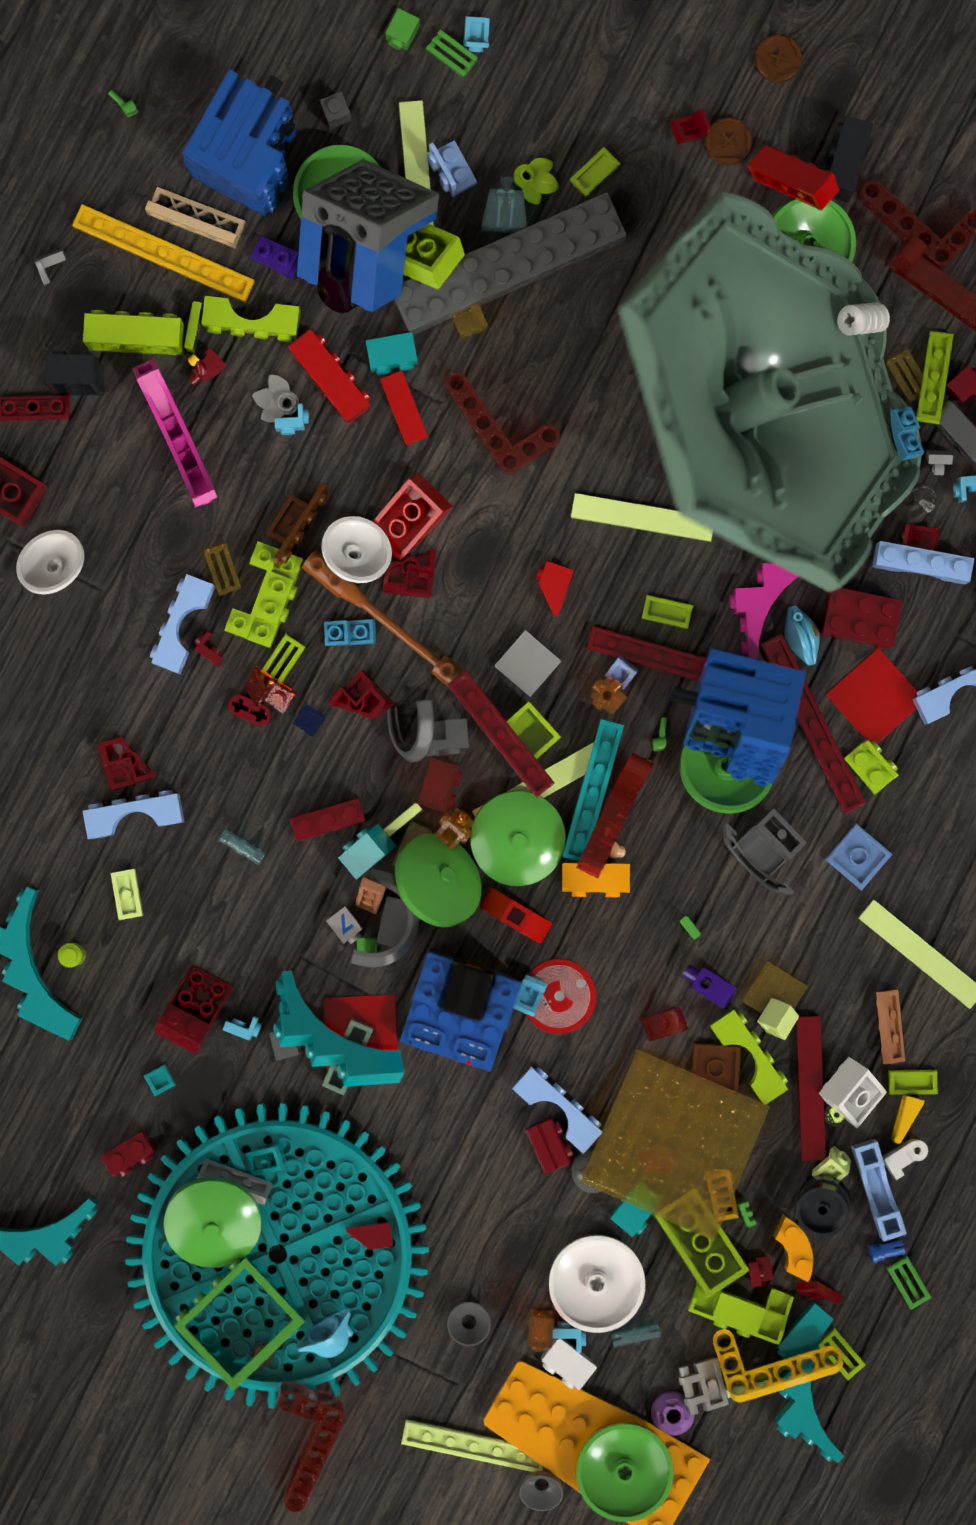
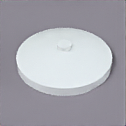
M588 1235L570 1242L557 1255L550 1270L549 1291L553 1305L565 1321L580 1330L601 1333L621 1327L635 1315L644 1297L645 1276L638 1257L625 1243L606 1235Z

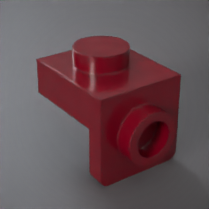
M704 109L698 110L691 116L675 119L669 123L678 145L700 140L712 130Z
M906 523L905 529L901 532L902 545L937 551L940 529Z

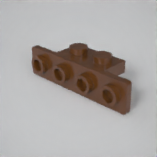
M322 482L309 504L290 495L269 527L266 536L282 544L273 559L275 567L280 568L282 563L286 564L292 554V547L294 544L298 545L304 536L303 530L307 524L311 525L315 520L316 510L319 505L323 506L329 497L326 483Z

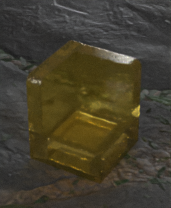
M479 303L470 306V311L453 317L461 340L488 330V325Z

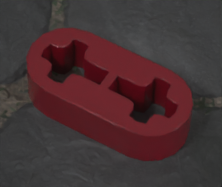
M235 695L229 700L228 709L233 715L257 726H266L271 721L272 713L265 705L242 695ZM240 699L244 700L243 705L249 708L248 712L244 710L235 712L236 707L233 706V703L239 702ZM264 709L267 719L257 722V717L251 714L252 710L260 712Z

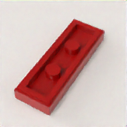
M402 370L381 378V384L406 446L428 438Z

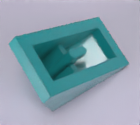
M281 1142L245 1153L252 1176L280 1171L288 1165Z

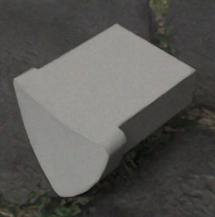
M63 248L34 260L44 285L50 283L45 268L66 260Z

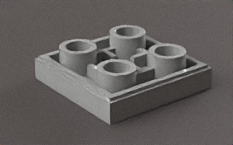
M525 630L494 667L531 697L560 664L561 660Z

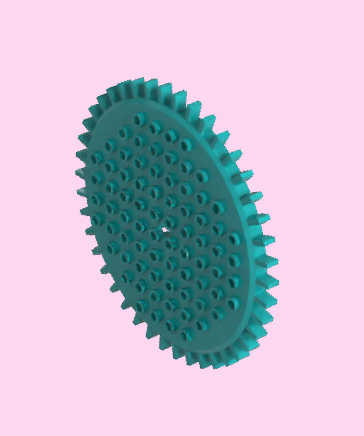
M281 1102L278 1108L279 1118L267 1120L265 1105L261 1103L258 1104L256 1110L258 1121L250 1123L246 1122L245 1112L240 1107L235 1110L238 1126L230 1129L226 1127L224 1118L219 1114L214 1117L219 1134L211 1138L207 1135L206 1130L201 1125H198L194 1129L202 1144L192 1149L183 1138L178 1140L176 1143L179 1149L186 1155L180 1163H177L168 1154L163 1155L161 1160L172 1169L171 1174L167 1179L155 1172L149 1174L148 1178L150 1181L159 1185L161 1189L157 1196L141 1191L137 1198L142 1202L152 1205L149 1215H144L137 1212L132 1213L130 1217L132 1221L146 1225L144 1235L130 1234L126 1238L128 1243L143 1245L142 1256L133 1255L125 1259L126 1265H143L144 1274L143 1277L130 1279L128 1287L136 1288L146 1285L148 1294L147 1297L139 1298L134 1302L133 1306L134 1309H141L147 1305H152L153 1311L156 1314L153 1317L147 1318L142 1327L145 1330L160 1323L166 1333L158 1337L154 1343L155 1348L163 1347L171 1340L179 1349L171 1355L168 1363L172 1366L178 1363L183 1355L187 1356L194 1363L188 1368L185 1378L190 1380L196 1375L199 1368L204 1369L210 1373V1377L206 1380L204 1390L209 1392L214 1387L216 1379H222V1377L174 1327L177 1323L175 1318L182 1312L180 1309L181 1304H187L189 1307L188 1311H190L195 1306L192 1301L202 1292L207 1294L213 1289L210 1284L219 1275L225 1277L231 1271L228 1268L230 1265L224 1266L219 1271L215 1268L194 1265L181 1258L171 1248L165 1235L164 1217L166 1207L171 1197L179 1188L197 1179L199 1174L198 1167L203 1165L205 1159L251 1175L242 1147L248 1145L251 1151L281 1142L288 1163L287 1167L280 1171L255 1176L271 1182L273 1185L265 1205L258 1203L261 1212V1231L256 1245L245 1257L276 1290L279 1287L286 1289V1294L282 1295V1297L296 1310L305 1322L283 1343V1348H277L267 1363L264 1361L239 1385L248 1388L246 1396L247 1406H252L255 1401L256 1390L268 1391L267 1403L269 1408L275 1407L277 1402L276 1391H288L289 1403L291 1408L297 1407L299 1400L297 1390L309 1388L310 1398L314 1404L319 1403L320 1393L317 1385L328 1382L331 1392L336 1397L341 1392L336 1377L343 1373H347L350 1381L357 1386L360 1384V1377L353 1368L354 1366L363 1361L369 1370L376 1372L378 1365L369 1354L376 1347L390 1357L394 1353L391 1345L383 1340L388 1331L393 1332L400 1338H405L407 1335V1331L403 1327L394 1323L398 1313L408 1318H416L417 1311L403 1304L405 1295L409 1294L414 1297H423L424 1295L422 1288L409 1285L411 1274L419 1276L428 1274L427 1267L411 1264L412 1254L429 1252V1245L411 1244V1233H421L427 1228L426 1223L423 1222L412 1225L408 1224L406 1214L421 1208L420 1201H412L407 1205H403L399 1194L408 1191L412 1187L411 1181L402 1182L397 1187H394L389 1176L396 1173L401 1165L395 1162L383 1170L376 1163V1160L383 1156L386 1150L384 1145L377 1147L371 1155H368L361 1149V1146L368 1140L369 1132L366 1130L359 1135L354 1143L345 1138L344 1135L350 1128V1120L345 1119L337 1133L326 1128L330 1119V1111L325 1110L320 1116L319 1125L307 1123L308 1105L302 1106L299 1111V1121L287 1120V1104ZM265 1136L272 1137L273 1141L271 1144L264 1142ZM302 1148L304 1155L297 1156L295 1150ZM222 1155L228 1156V1163H222L220 1157ZM333 1160L336 1164L333 1169L328 1168L327 1161ZM305 1171H313L314 1176L312 1178H307L305 1176ZM359 1173H365L367 1179L365 1181L359 1180ZM290 1180L292 1186L290 1188H285L283 1186V1181ZM338 1182L344 1183L345 1189L342 1191L338 1190L336 1184ZM321 1192L323 1199L316 1200L314 1194ZM371 1194L377 1198L374 1203H370L367 1199ZM296 1201L301 1204V1209L295 1210L292 1206ZM348 1204H352L355 1208L351 1213L346 1211ZM273 1211L279 1213V1218L276 1220L271 1218V1212ZM331 1214L333 1220L326 1222L324 1215ZM382 1216L386 1219V1222H390L392 1239L396 1241V1244L393 1247L373 1249L374 1254L367 1256L365 1254L367 1248L346 1232V1227L378 1223L377 1219ZM303 1224H309L311 1230L309 1232L303 1231ZM282 1233L288 1234L289 1240L286 1242L282 1241L280 1235ZM335 1236H340L342 1238V1243H334L333 1238ZM265 1243L267 1250L260 1251L258 1245ZM280 1244L286 1249L287 1258L283 1262L277 1263L269 1257V1250L271 1247ZM315 1245L320 1247V1253L318 1254L312 1252V1247ZM296 1255L299 1259L295 1264L290 1261V1256ZM345 1258H350L352 1260V1264L350 1266H345L343 1264V1260ZM168 1260L170 1266L164 1268L161 1265V1261ZM274 1265L277 1269L276 1272L270 1273L268 1266ZM323 1268H328L330 1270V1274L328 1276H324L321 1273V1270ZM246 1269L229 1283L233 1288L232 1292H226L223 1289L185 1325L189 1331L191 1326L198 1328V1333L193 1335L231 1376L235 1375L253 1357L254 1348L259 1344H267L292 1320L256 1280L252 1283L247 1282L246 1276L251 1274ZM381 1270L383 1277L376 1278L374 1275L375 1271ZM194 1272H199L201 1274L200 1280H195L193 1278ZM302 1277L307 1278L308 1284L301 1285L299 1279ZM359 1280L362 1284L361 1287L355 1288L352 1284L353 1281ZM177 1282L179 1284V1289H172L171 1283ZM338 1290L340 1293L339 1297H332L331 1291ZM257 1297H262L264 1299V1303L262 1305H258L256 1303L255 1299ZM315 1299L318 1305L311 1307L309 1301ZM364 1302L371 1304L369 1310L363 1309L362 1304ZM234 1307H241L242 1313L235 1314ZM346 1308L349 1310L351 1315L348 1325L353 1330V1334L359 1336L358 1341L353 1342L349 1337L345 1349L337 1356L330 1358L321 1357L314 1352H299L295 1345L301 1340L297 1337V1332L303 1331L306 1335L311 1328L323 1319ZM213 1316H218L220 1318L219 1324H214L212 1322ZM272 1319L274 1325L271 1327L266 1326L265 1320ZM246 1328L250 1329L252 1335L245 1336L243 1330ZM223 1338L229 1339L230 1345L223 1346L221 1340ZM308 1353L314 1354L315 1359L313 1361L306 1359ZM286 1363H291L293 1365V1369L291 1371H287L284 1368V1365ZM229 1385L225 1390V1400L228 1401L235 1393V1390Z

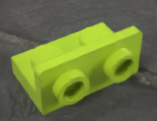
M867 739L851 751L844 760L875 795L899 775L895 772L898 769L889 758L885 760L880 754L882 749L875 741L870 742Z

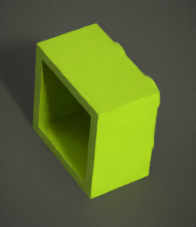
M530 702L524 705L507 721L536 759L561 738Z

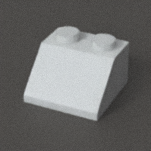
M850 1057L839 1066L836 1073L825 1083L823 1089L819 1092L820 1096L829 1106L834 1108L857 1129L887 1093L867 1068Z

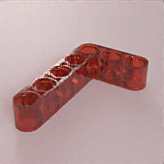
M869 180L859 192L861 203L935 270L946 268L976 236V228L970 227L967 222L969 218L976 220V210L966 213L951 231L941 239L880 182ZM865 190H875L877 197H868ZM883 206H892L894 209V213H885L883 210ZM908 221L911 224V229L904 230L900 222ZM951 236H959L962 244L955 245L951 240ZM918 237L927 238L929 245H920ZM935 253H943L946 261H937Z
M910 235L889 264L890 269L976 332V296L923 258L922 255L927 250V245L916 236Z
M454 372L448 376L446 380L448 393L503 474H516L558 445L560 439L559 430L553 425H545L512 447L466 376L460 372ZM455 379L461 380L464 384L459 390H454L450 386L451 382ZM467 399H473L477 405L474 409L468 410L464 407V402ZM485 418L490 422V425L487 429H480L477 427V421ZM545 432H552L555 434L556 439L548 443L543 440L542 435ZM494 438H499L502 440L503 446L499 449H494L490 446V441ZM525 445H533L536 452L528 456L523 453L522 449ZM506 458H513L516 461V466L512 469H507L504 467L503 461Z
M633 752L631 753L619 774L576 869L598 879L634 800L646 781L654 762Z
M287 1381L278 1388L279 1407L288 1413L315 1422L284 1490L286 1508L291 1512H299L307 1504L341 1430L345 1416L343 1403L339 1399ZM286 1394L294 1395L292 1399H286L283 1396ZM310 1402L317 1404L314 1407L306 1406V1404ZM331 1411L339 1412L335 1416H331L328 1414ZM321 1432H328V1433H329V1435L324 1436V1437H322V1436H320V1435H318V1434L321 1433ZM311 1453H318V1454H320V1455L317 1456V1457H310V1456H309ZM302 1474H309V1475H310V1476L307 1477V1478H301V1477H300V1475H302ZM297 1494L300 1497L293 1499L290 1496Z

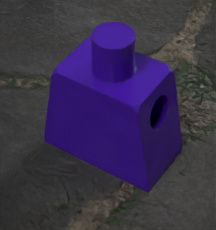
M689 964L682 975L693 983L691 988L723 1009L727 1008L738 991L737 988L704 967L700 971ZM705 979L712 982L709 988H705L702 985Z

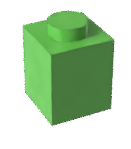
M398 8L385 33L386 40L389 41L388 44L398 50H401V48L408 50L420 26L419 18Z

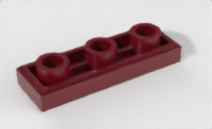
M70 395L0 396V421L71 420ZM33 404H37V409L35 411L30 410V407Z

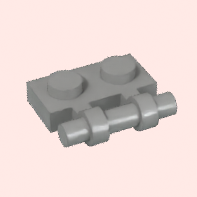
M711 1357L693 1363L695 1373L692 1374L689 1373L688 1365L679 1367L680 1377L678 1379L680 1385L683 1386L685 1394L683 1401L685 1407H688L689 1415L699 1413L697 1404L702 1403L704 1411L729 1405L718 1357ZM694 1382L698 1384L700 1393L698 1395H694L692 1386Z

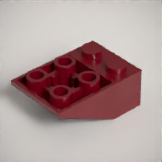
M191 964L158 1020L154 1033L196 1055L230 995L233 986Z

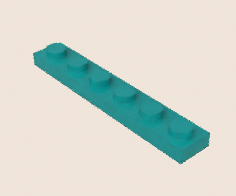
M600 719L562 855L564 858L586 863L624 725Z

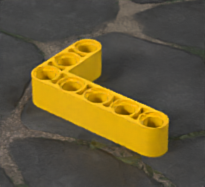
M722 1329L717 1331L713 1337V1344L731 1398L736 1402H745L839 1372L843 1367L840 1350L834 1346H827L745 1372L733 1334L729 1330ZM723 1339L731 1341L730 1345L724 1348L719 1346V1342ZM830 1355L838 1358V1361L834 1364L825 1362L826 1358ZM731 1361L738 1363L737 1368L734 1370L726 1369V1365ZM810 1362L815 1365L812 1371L807 1372L802 1369L805 1363ZM783 1370H790L792 1372L791 1376L787 1379L779 1377V1374ZM760 1377L769 1379L768 1383L764 1386L757 1385L756 1381ZM737 1384L745 1386V1390L741 1393H735L733 1388Z

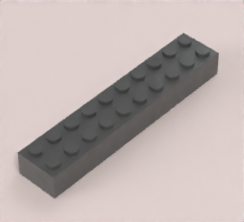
M606 192L464 255L439 290L412 278L402 282L401 295L393 300L408 333L412 332L415 335L625 242L627 235Z

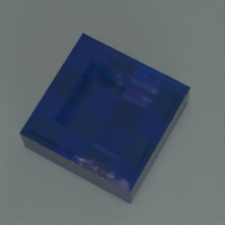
M306 704L293 724L313 737L326 717Z

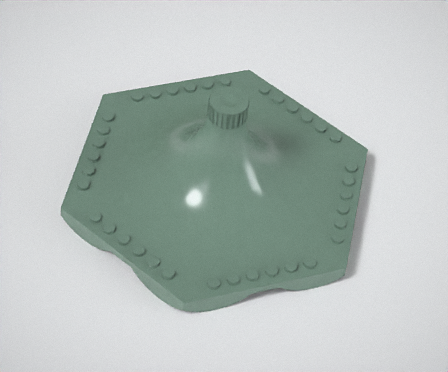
M721 192L711 197L623 303L619 311L679 514L827 591H832L840 588L860 568L871 550V536L883 518L907 497L920 476L921 456L901 461L893 437L890 412L908 406L898 394L893 392L883 356L886 348L887 331L850 336L842 333L837 323L839 312L843 307L862 303H880L871 286L863 279L859 269L851 261L830 250L800 244L779 231L774 217L759 204L738 195ZM917 430L915 433L921 444L919 430Z

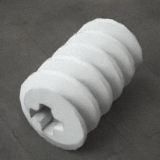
M881 303L847 305L840 310L837 323L839 329L845 335L869 334L885 331L889 325L890 316L887 308Z

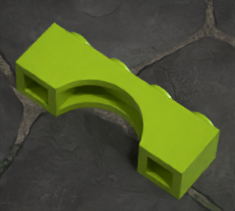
M205 296L201 324L209 333L220 334L222 330L231 331L230 334L234 336H244L245 333L254 334V337L259 339H268V336L278 337L277 340L291 342L292 339H298L301 310L299 306L275 304L267 316L257 320H248L240 317L233 311L228 298Z
M730 1009L708 1025L723 1046L735 1044L743 1046L750 1051L755 1061V1072L749 1085L765 1106L788 1090L785 1085L788 1080L781 1070L775 1071L771 1065L775 1061L767 1050L763 1052L758 1044L761 1041L754 1031H748L745 1026L747 1020L741 1011L735 1012L734 1009Z

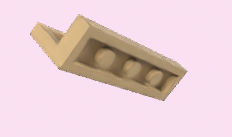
M157 187L152 201H148L145 207L147 214L233 248H236L246 223L242 219ZM160 195L170 198L173 206L167 208L157 204ZM189 205L193 208L195 214L187 216L180 213L177 208ZM195 208H197V209H199V210H202V211L199 212V213H197V211H196ZM210 213L214 215L217 223L211 225L201 221L199 217ZM233 222L238 224V227L234 234L224 230L221 225Z

